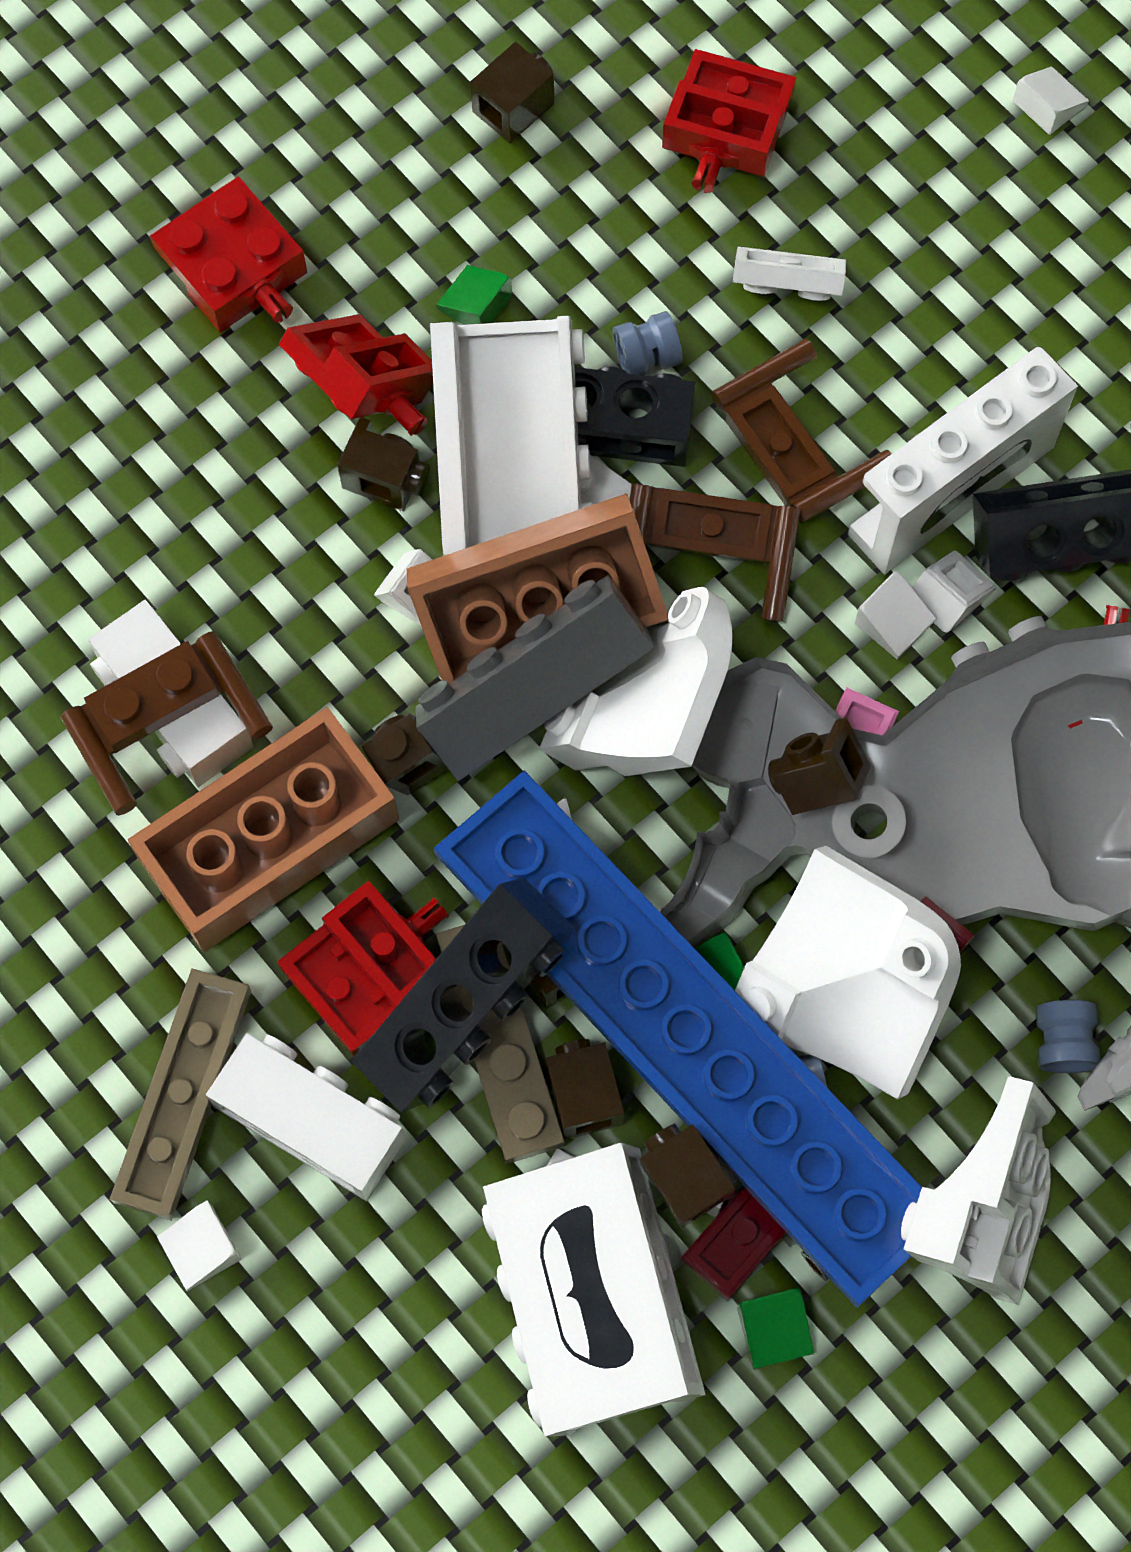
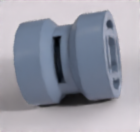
M667 311L651 315L646 323L637 326L627 322L613 327L612 334L621 368L627 373L645 375L649 368L658 365L667 369L682 364L683 356L680 339L673 319Z
M1062 1000L1043 1003L1036 1007L1037 1027L1043 1032L1044 1044L1038 1049L1039 1069L1052 1073L1092 1071L1101 1061L1100 1047L1093 1042V1030L1098 1025L1097 1005L1088 1001Z

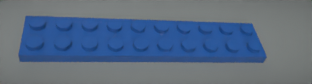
M525 770L434 847V852L438 859L481 905L500 883L525 878L576 928L562 944L567 949L566 955L546 975L688 1127L692 1124L695 1126L710 1151L856 1308L912 1257L903 1250L906 1241L901 1237V1227L908 1206L912 1202H918L922 1187Z

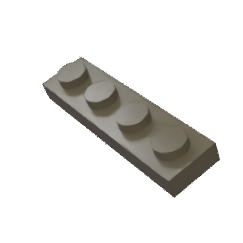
M464 925L436 933L441 953ZM500 941L497 947L498 959L505 968L510 969ZM462 986L460 991L461 1002L465 1009L472 1013L474 1008L473 997L469 990ZM521 1007L506 1021H502L499 1018L486 1033L492 1039L490 1044L474 1060L506 1165L564 1147L563 1136Z
M191 968L109 1199L114 1204L172 1221L212 1107L206 1093L227 1063L252 991L248 984Z

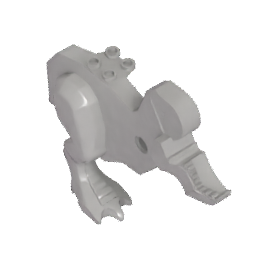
M1036 616L1012 627L1008 631L1012 642L989 652L985 642H977L957 651L951 657L956 669L949 679L885 734L879 735L853 729L871 765L857 799L795 815L791 814L782 795L776 793L773 789L768 775L769 763L773 759L781 758L785 747L794 738L811 732L817 733L818 736L830 733L835 721L841 719V717L787 663L756 657L729 669L692 763V767L706 781L720 787L730 788L726 811L719 813L720 823L714 830L707 831L706 833L698 831L695 851L686 877L676 894L661 909L660 913L695 948L726 928L741 911L753 889L767 880L789 856L804 854L811 858L814 849L828 846L918 901H921L925 896L928 897L961 925L1004 914L1089 931H1096L1112 923L1131 928V622L1057 631L1047 628L1042 616ZM1079 720L1083 722V724L1071 729L1068 727V725ZM869 812L879 813L887 819L885 831L875 839H863L854 833L856 821L859 817ZM1131 1026L1127 1029L1125 1037H1118L1106 1050L1105 1056L1082 1084L1078 1098L1084 1111L1107 1101L1112 1103L1131 1095Z

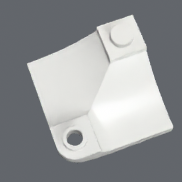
M705 587L682 591L681 595L673 602L670 610L667 611L668 620L646 627L654 649L545 722L544 727L547 731L539 749L575 771L608 766L623 776L691 767L730 663L732 624L726 601Z
M823 846L814 849L786 909L753 961L746 963L735 992L788 1047L831 1063L867 1081L898 1100L909 1094L947 1010L959 978L961 958L958 944L951 929L939 915L901 889L830 847Z
M1008 1076L997 1108L978 1143L962 1164L938 1188L932 1190L922 1187L918 1202H912L908 1206L901 1227V1237L906 1241L903 1250L917 1261L946 1271L982 1289L996 1299L1019 1305L1047 1208L1051 1182L1049 1150L1045 1148L1043 1142L1042 1126L1049 1124L1056 1111L1033 1082Z

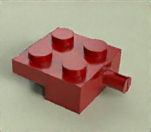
M695 49L684 80H679L663 123L662 148L695 157L700 161L691 183L693 188L699 192L703 183L704 193L713 192L721 167H731L765 177L796 88L797 77Z
M239 176L150 235L155 250L183 281L188 296L220 333L260 305L267 311L275 323L283 322L282 315L287 319L291 315L293 307L288 304L279 292L308 273L302 248Z
M361 314L287 328L279 346L295 361L298 370L310 377L331 398V402L337 410L347 415L351 420L377 413L392 415L408 431L410 436H413V434L417 435L425 428L428 419L413 405L422 403L433 385L432 360L406 333L382 337Z
M368 880L322 917L323 925L278 960L277 964L347 1050L355 1057L436 960L424 945L422 937L444 919H447L449 915L444 907L440 906L439 901L433 897L411 917L405 919L404 916L395 912Z

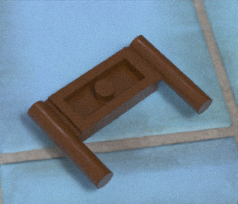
M808 339L800 341L711 392L716 406L726 414L725 422L783 504L801 509L799 517L801 524L865 488L863 484L865 473L892 454L889 450H884L843 475L837 476L834 468L776 387L772 385L776 380L817 358L815 348Z
M631 484L629 500L644 544L670 550L757 563H769L761 619L771 622H784L801 509L656 488L643 484Z
M214 631L203 634L192 645L188 641L180 644L84 697L86 704L71 707L60 716L108 802L118 816L132 811L137 806V802L110 757L113 753L116 754L213 700L223 692H225L252 739L262 738L273 729L266 714Z

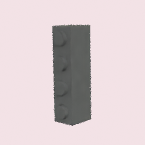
M609 575L597 583L594 580H588L580 584L566 596L564 600L566 604L547 617L545 614H538L530 618L517 630L515 634L517 638L499 650L495 647H490L482 651L470 661L467 666V672L451 683H448L447 680H442L431 686L421 695L418 700L419 705L415 707L416 728L457 781L654 649L648 629Z

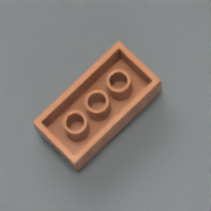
M627 493L407 568V589L441 680H447L448 683H451L467 672V666L470 661L482 651L490 647H495L499 650L517 638L515 635L517 630L527 620L538 614H545L547 617L565 605L564 600L574 588L588 580H594L597 583L609 575L646 627L668 620V613Z
M326 707L127 840L139 862L204 953L400 819L395 797L330 709Z

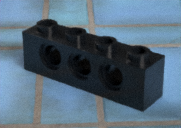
M575 367V386L586 387L587 403L592 405L591 408L587 409L588 421L577 422L578 444L589 445L591 456L685 467L694 405V381H686L679 376L668 373L645 376L629 374L617 367H602L598 370ZM631 408H639L648 414L643 417L633 418L623 412Z
M1131 469L973 493L975 557L989 578L996 577L1001 580H1017L1025 577L1028 572L1047 569L1060 572L1075 571L1083 567V564L1105 560L1113 563L1131 562ZM1103 516L1098 526L1092 530L1084 531L1089 521ZM1047 525L1046 530L1041 536L1027 540L1029 534L1035 528Z
M525 878L500 883L351 1062L401 1113L422 1104L431 1108L453 1087L455 1082L449 1076L460 1063L463 1062L465 1065L471 1063L490 1044L492 1039L486 1033L499 1018L502 1021H506L524 1005L529 997V994L524 989L537 974L540 977L545 976L560 963L567 953V949L562 944L576 928ZM500 941L511 952L512 963L510 969L505 968L498 959L497 947ZM462 986L467 988L473 997L474 1008L472 1013L467 1011L461 1002L460 991ZM425 1030L433 1036L436 1042L435 1056L427 1050L424 1044Z

